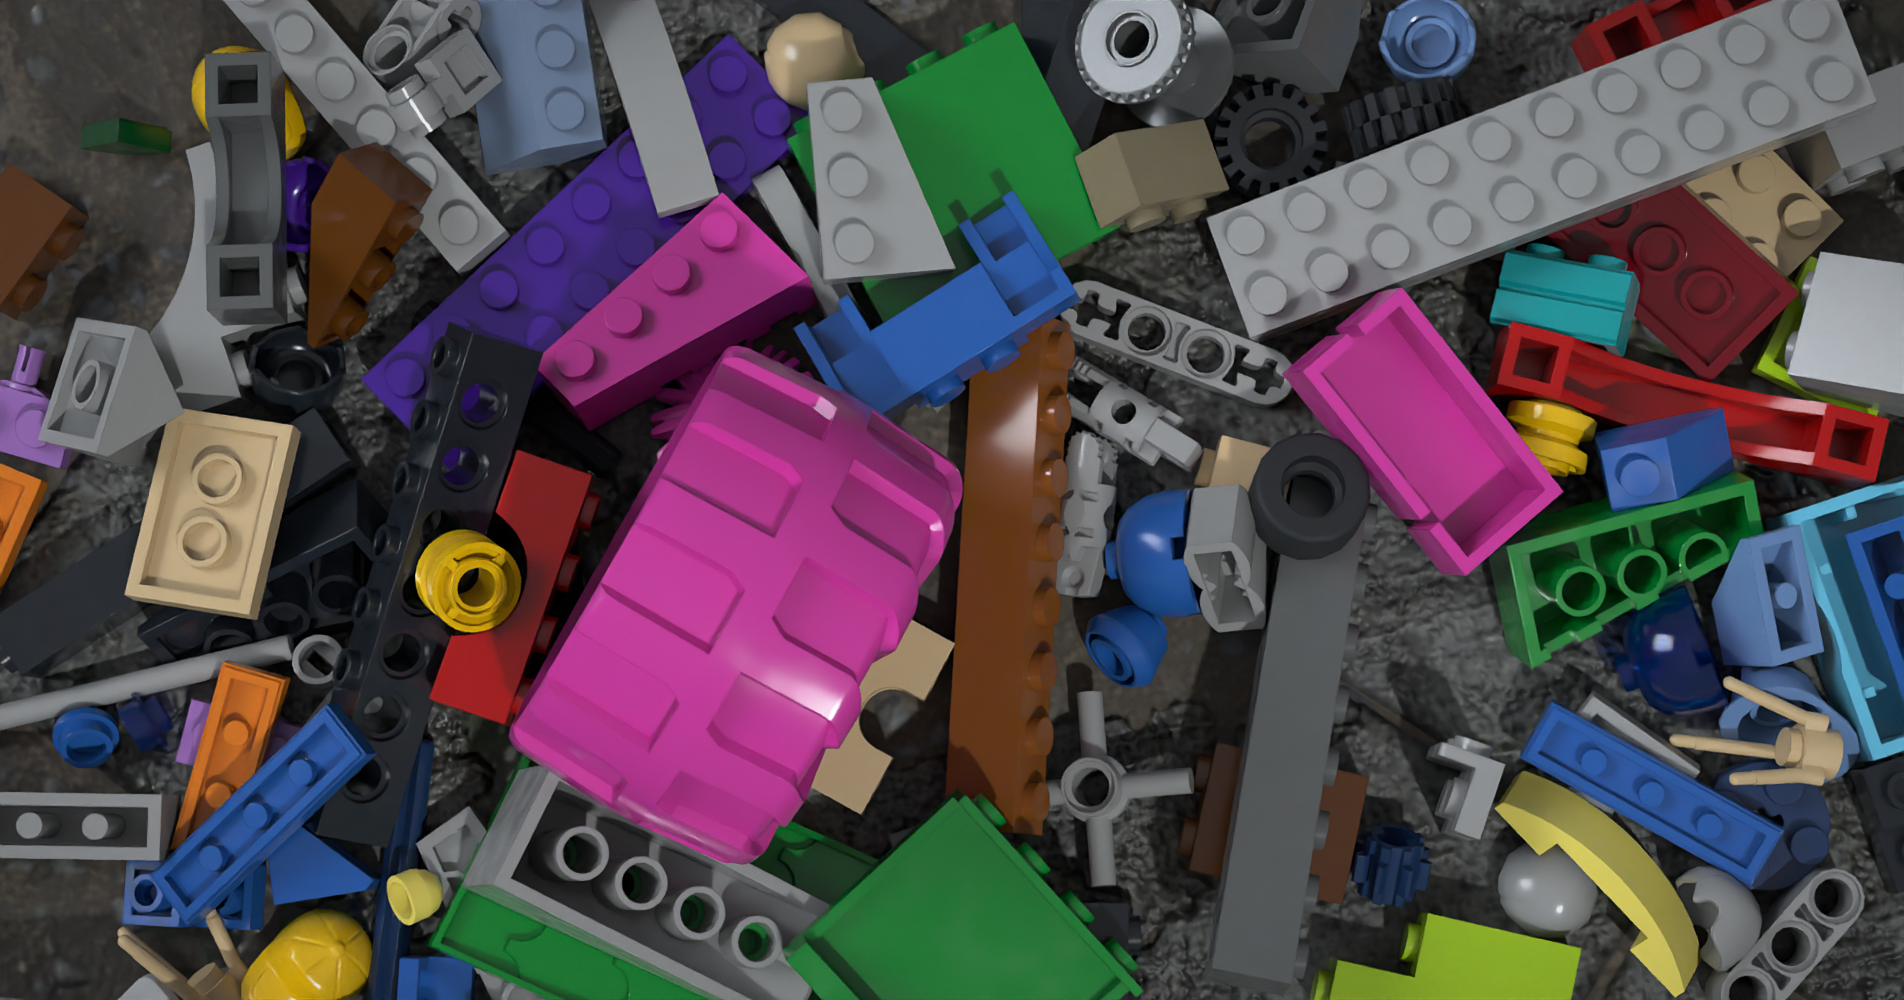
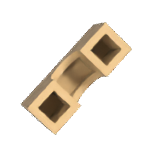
M911 620L897 649L871 664L859 686L861 692V713L840 748L825 750L812 783V788L861 815L864 814L894 759L870 745L865 739L861 729V714L864 706L870 698L885 690H900L925 703L953 652L955 643Z

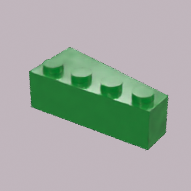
M1733 471L1677 500L1612 512L1608 499L1605 497L1532 518L1488 556L1507 650L1529 668L1533 669L1551 659L1550 653L1574 640L1579 642L1586 640L1602 631L1601 625L1632 608L1640 610L1659 600L1658 594L1683 580L1693 581L1730 561L1740 539L1763 533L1754 480L1737 471Z

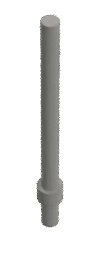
M287 634L0 704V733L1 730L62 716L74 709L95 708L219 677L222 663L227 660L255 668L292 660L295 646L291 636Z

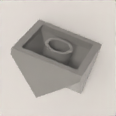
M77 317L38 440L135 468L145 435L185 413L148 331L136 326Z

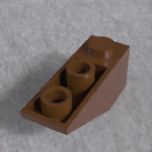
M378 142L339 153L312 202L307 343L314 349L338 339L343 341L349 340L362 329L369 317L366 307L374 293L381 289L394 274L396 264L393 260L401 245L409 240L420 228L424 220L421 210L433 191Z

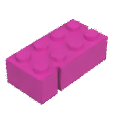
M1402 287L1380 291L1335 328L1339 335L1323 338L1282 373L1333 438L1341 440L1360 457L1369 474L1370 485L1397 519L1415 520L1406 530L1441 574L1468 575L1563 493L1560 486Z

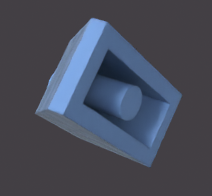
M1789 525L1740 539L1712 601L1724 665L1774 667L1824 652L1800 525Z

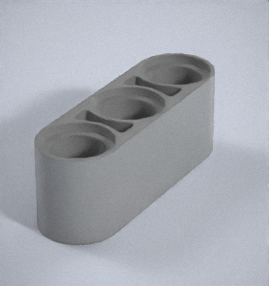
M1815 867L1802 880L1786 887L1761 915L1762 928L1760 937L1753 948L1728 970L1718 972L1714 969L1711 972L1705 986L1706 1000H1730L1729 989L1732 983L1742 976H1746L1753 985V1000H1786L1856 921L1863 910L1865 896L1862 885L1856 877L1845 870ZM1824 880H1829L1837 889L1838 901L1834 910L1824 915L1816 907L1814 896L1818 885ZM1782 928H1787L1795 937L1796 949L1789 960L1781 963L1773 955L1771 948L1772 939Z

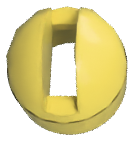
M408 869L388 879L387 896L397 918L405 925H412L428 918L439 909L443 900V885L435 874L427 870Z

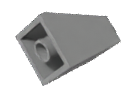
M1820 252L1815 271H1809L1803 283L1801 303L1805 310L1799 332L1794 331L1786 345L1785 365L1788 369L1787 374L1806 392L1904 417V264Z

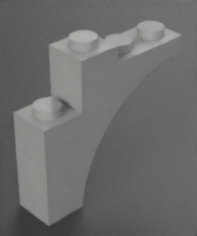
M207 142L186 150L195 196V225L192 246L186 269L176 294L163 317L150 332L149 336L183 409L229 415L255 406L250 391L251 384L248 372L250 357L244 349L237 352L236 346L267 336L274 330L289 328L307 322L301 304L309 301V292L297 265L289 267L287 263L288 323L223 326L207 311L206 245L211 241L216 218L215 161L212 143ZM166 424L146 434L143 444L163 438Z

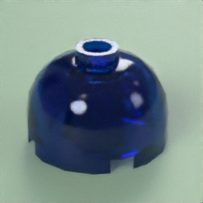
M1686 585L1666 590L1658 594L1659 600L1640 610L1634 609L1630 613L1622 630L1625 653L1614 656L1619 676L1627 693L1639 689L1650 707L1665 715L1679 717L1705 714L1729 705L1728 695L1723 685L1719 668L1712 649L1709 648L1702 630L1703 625Z

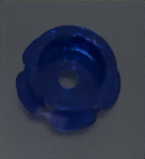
M138 693L131 694L132 701L117 709V712L136 745L143 753L159 744L163 748L168 747L169 741L165 733L175 728L160 700L156 695L144 700Z

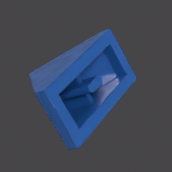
M305 824L298 828L268 857L274 905L378 889L380 886V874L330 837L315 835Z

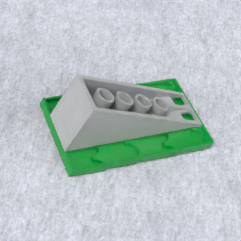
M522 754L486 826V833L480 844L478 842L472 858L469 860L463 872L464 874L459 880L427 946L545 1000H822L786 961L782 950L879 860L790 821L786 827L778 826L765 852L754 861L744 865L723 863L628 821L603 807Z

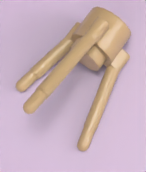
M1731 676L1724 678L1723 685L1725 688L1797 722V724L1792 728L1784 727L1778 734L1775 745L1683 734H1672L1669 738L1671 745L1677 747L1775 759L1779 766L1786 767V769L1734 772L1729 776V781L1732 785L1805 783L1822 786L1824 780L1830 781L1835 778L1843 757L1842 735L1839 730L1828 728L1829 716L1827 714L1805 711Z
M216 908L205 917V921L227 967L220 969L212 962L197 971L190 979H187L129 928H119L117 932L119 937L118 945L183 1000H242L241 983L249 968L240 959Z

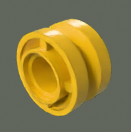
M1541 399L1509 402L1505 418L1516 428L1515 431L1550 475L1568 476V474H1585L1589 456L1579 449L1578 445L1579 443L1594 439L1597 422L1594 419L1584 415L1576 408L1557 402Z
M455 530L436 538L424 550L416 568V588L422 602L449 626L464 632H481L500 624L513 611L521 591L520 571L513 557L485 535L472 530ZM478 568L479 576L476 584L467 592L458 593V583L463 574L471 569Z

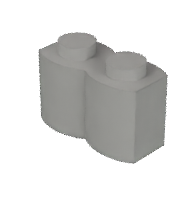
M1240 484L1195 488L1191 500L1184 565L1187 566L1190 578L1201 588L1200 607L1203 616L1211 627L1218 632L1263 629L1267 614L1272 551L1256 533L1255 521L1251 511L1250 494Z

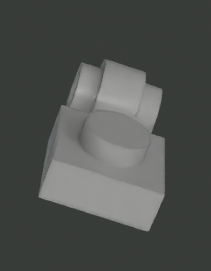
M466 27L452 33L414 64L425 83L418 74H415L400 82L386 93L385 96L391 103L387 110L402 132L409 130L412 136L418 139L436 129L447 119L442 108L449 118L465 113L503 79L470 29Z

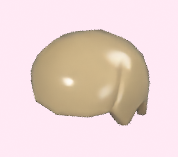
M820 12L795 14L776 27L767 41L764 61L769 83L775 92L788 104L807 112V83L863 78L865 75V64L858 56L852 32L842 27L841 23Z

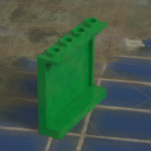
M991 21L974 29L961 38L965 45L963 49L945 58L942 57L939 50L932 51L918 58L905 67L909 76L889 87L886 86L883 79L874 81L955 266L952 274L861 282L882 324L980 263L979 258L958 225L967 219H970L973 225L1007 205L1002 197L1011 191H1014L1057 261L1115 232L1121 227L1118 225L1100 229L1074 158L1081 154L1082 151L1015 22L999 29L996 22ZM806 116L793 124L797 134L787 139V147L791 155L794 154L815 194L809 118Z
M959 788L950 794L782 950L786 961L822 1000H1120L1129 990L1136 997L1144 991L1130 976L1139 965L1112 937L1102 945L1086 928L1095 917L1069 889L1058 897L1042 878L1051 869L1025 841L1014 849L998 831L1007 822L999 811L981 792L970 800Z

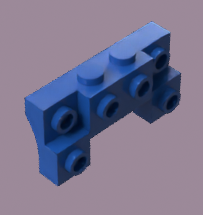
M1014 191L1002 197L1007 205L973 225L971 220L967 219L958 225L979 258L980 263L872 330L857 303L849 295L838 301L841 306L840 310L810 328L803 322L793 328L827 386L838 391L843 390L873 407L890 420L915 404L920 409L929 403L933 408H936L959 396L966 388L963 382L983 369H986L988 373H993L1011 364L1021 354L1018 347L1030 341L1027 334L1082 301Z

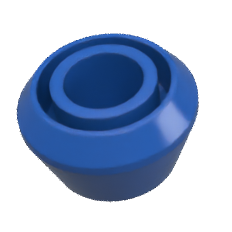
M1128 604L1094 615L1087 623L1085 645L1093 662L1110 680L1122 687L1142 688L1148 686L1153 681L1167 652V628L1160 617L1147 613L1137 606Z

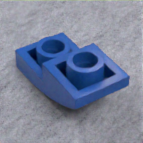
M127 860L122 924L209 928L205 918L199 924L187 926L149 875L163 861ZM260 865L216 907L217 913H219L226 929L263 930L267 865Z

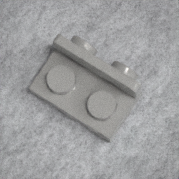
M1455 735L1454 739L1448 738L1447 743L1441 742L1429 747L1425 757L1426 760L1461 772L1459 778L1447 779L1437 804L1435 815L1444 818L1441 833L1463 841L1480 840L1505 764L1490 759L1492 747Z

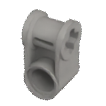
M397 0L379 29L367 41L363 50L364 66L390 90L415 74H418L425 83L414 64L456 31L468 27L474 37L476 36L482 17L480 6L476 0H427L430 7L418 0ZM448 19L460 25L459 28L451 27Z

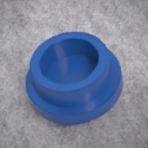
M85 707L71 710L62 715L53 727V744L55 749L65 762L77 768H93L105 763L119 742V727L116 720L109 713L97 708Z

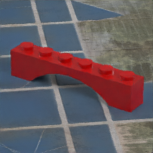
M1513 321L1498 333L1484 390L1487 395L1510 401L1541 399L1564 404L1580 410L1584 415L1594 419L1599 424L1614 428L1722 407L1733 459L1849 489H1856L1875 482L1890 421L1887 418L1829 403L1762 394L1689 378L1620 357L1571 336Z

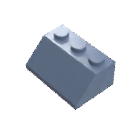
M476 0L480 6L482 17L475 39L503 79L475 104L486 174L493 175L597 158L610 144L587 0Z

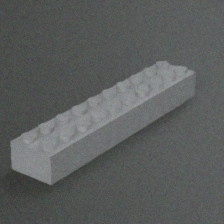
M1772 0L1207 217L1206 219L1249 337L1256 343H1261L1365 304L1380 291L1400 287L1405 289L1863 117L1872 112L1877 100L1838 0Z

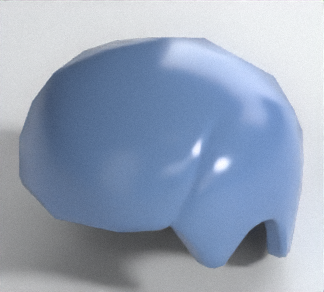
M1407 0L1394 10L1388 12L1382 29L1379 47L1382 58L1394 77L1405 83L1415 80L1418 83L1432 77L1436 79L1448 77L1449 79L1452 78L1455 82L1466 71L1474 57L1477 33L1474 21L1470 18L1469 13L1460 3L1454 0Z

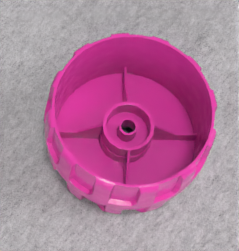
M741 346L726 348L657 460L545 659L511 725L509 732L511 743L519 752L603 807L636 825L652 830L723 863L744 865L754 861L765 852L778 826L786 827L807 799L825 750L839 749L861 713V692L859 686L871 664L897 649L916 612L919 587L940 561L952 532L955 511L962 499L963 491L962 477L959 469L947 457L873 407L847 392L833 389L749 348Z

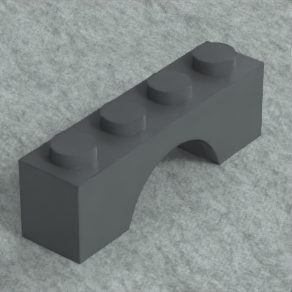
M271 52L205 54V118L211 136L216 171L215 226L211 241L206 245L207 311L223 326L288 323L285 73Z

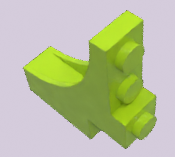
M1418 911L1416 924L1407 922L1401 938L1399 960L1407 962L1405 974L1330 957L1327 970L1318 968L1315 973L1310 1000H1571L1582 948Z

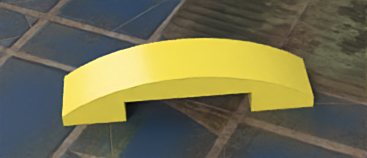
M1522 771L1518 774L1494 809L1539 856L1555 844H1558L1641 930L1630 951L1674 997L1683 993L1701 960V949L1692 921L1681 899L1658 865L1623 828L1585 799L1538 775L1527 771Z

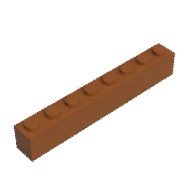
M1055 318L1027 334L1030 341L1018 347L1021 354L1011 364L993 373H988L986 369H983L970 377L945 799L957 788L970 800L981 792L1007 821L998 829L1001 834L1042 836L1043 821L1047 817L1050 807V794L1045 784L1046 758L1051 751L1054 738L1053 726L1049 719L1050 690L1054 687L1057 679V663L1052 654L1054 625L1058 622L1061 611V601L1056 590L1057 562L1062 557L1064 551V533L1060 526L1061 497L1065 494L1068 484L1067 467L1063 461L1064 437L1070 427L1072 415L1070 402L1067 398L1068 370L1072 367L1075 358L1074 340L1070 334L1071 325Z

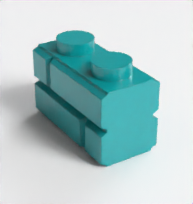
M1538 243L1527 244L1526 252L1510 249L1506 252L1499 278V288L1496 290L1490 314V323L1497 333L1513 321L1571 336L1620 357L1624 356L1631 330V321L1634 317L1640 293V283L1634 272L1626 271L1628 264L1625 261L1605 255H1590L1588 264L1565 260V252L1561 249Z

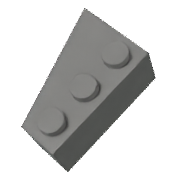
M873 78L807 83L806 97L824 285L952 274L955 270L954 263Z

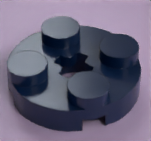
M1755 759L1743 761L1726 768L1712 780L1709 786L1753 811L1763 808L1769 816L1778 815L1779 825L1784 829L1782 836L1752 886L1742 882L1748 889L1777 890L1799 882L1811 873L1816 864L1825 859L1830 847L1828 839L1831 827L1830 816L1826 802L1815 785L1805 783L1732 785L1729 781V776L1734 772L1786 769V767L1779 766L1776 762Z

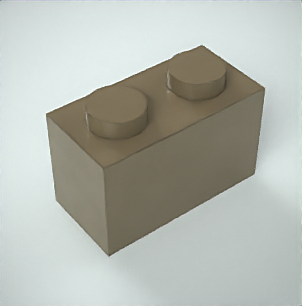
M1204 119L1114 133L1074 157L1100 229L1127 224L1129 232H1137L1163 222L1166 216H1171L1174 224L1184 223L1209 212L1207 202L1229 190Z

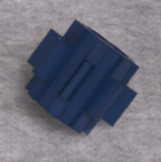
M1381 822L1374 828L1369 826L1365 833V839L1356 838L1350 866L1353 869L1351 880L1358 886V894L1361 897L1366 896L1376 905L1381 906V904L1403 907V903L1407 901L1412 903L1414 901L1416 889L1426 891L1432 862L1428 860L1430 849L1425 847L1423 835L1420 832L1415 833L1409 829V826L1403 824L1393 825Z

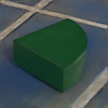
M115 118L87 124V126L82 127L80 149L124 155L171 153L172 131H167L165 127L124 118Z

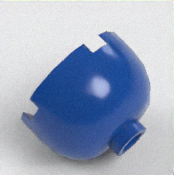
M1190 489L1166 490L1147 495L1128 507L1119 520L1116 540L1106 543L1105 560L1110 579H1120L1125 595L1137 607L1157 617L1183 618L1203 614L1200 607L1201 588L1190 578L1187 566L1184 565V551L1193 491H1190Z

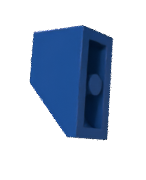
M1722 407L1595 432L1594 435L1604 490L1612 512L1677 500L1735 471Z

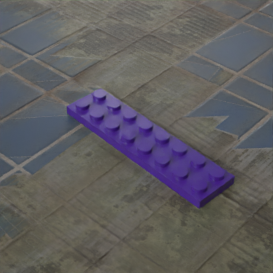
M728 34L682 78L699 127L718 193L720 195L723 192L736 205L754 188L751 179L777 166L790 154L787 147V139L797 134L793 124L808 116V112L792 106L783 100L769 83L766 70ZM629 127L364 375L361 381L410 430L413 411L417 403L421 399H425L432 377L430 370L432 350L437 340L441 336H445L449 322L516 340L544 353L709 204L659 219ZM538 372L528 402L545 387L544 380L539 376ZM478 384L471 386L464 393L462 398L463 412L471 409L478 401L480 393ZM455 447L451 449L443 459L442 464L449 471L459 462L460 448Z

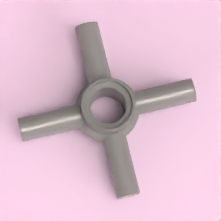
M1085 691L1077 693L1081 757L1065 770L1062 779L1045 780V784L1050 794V806L1065 804L1076 818L1086 822L1091 887L1117 885L1112 820L1124 812L1133 798L1193 793L1194 777L1191 767L1128 773L1118 760L1107 755L1102 691ZM1102 771L1109 781V793L1101 804L1091 806L1085 798L1084 786L1092 774Z

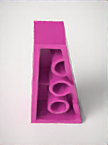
M722 192L543 353L538 374L544 380L547 389L590 432L662 391V385L690 370L694 374L714 362L713 357L725 351L726 348L734 346L745 339L749 343L771 331L769 326L795 311L800 315L818 305L809 276Z

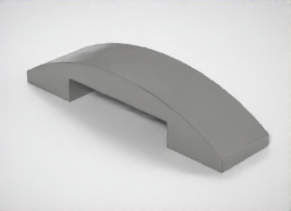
M588 0L590 11L639 153L641 166L658 218L710 204L719 196L690 99L655 0Z

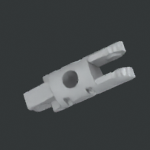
M1075 355L1070 371L1073 372L1077 379L1087 385H1092L1100 390L1092 403L1091 408L1067 392V398L1071 406V418L1111 440L1153 467L1161 456L1191 473L1203 455V450L1198 442L1178 430L1184 421L1183 418ZM1135 414V417L1130 422L1121 424L1126 416Z
M1082 430L1081 433L1076 432L1075 436H1071L1072 439L1068 442L1069 447L1067 448L1068 455L1065 459L1068 484L1065 494L1061 497L1060 526L1064 533V551L1062 557L1057 562L1056 590L1059 594L1072 597L1098 598L1106 570L1105 547L1106 543L1112 541L1117 487H1115L1118 449H1116V444L1112 443L1111 440L1101 436L1098 438L1096 434Z

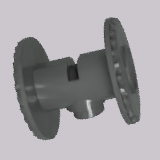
M1184 0L1091 1L1077 27L1075 57L1082 78L1095 93L1109 101L1126 104L1135 116L1154 127L1204 119L1216 107H1219L1233 81L1235 55L1228 32L1216 18L1203 10L1189 7Z

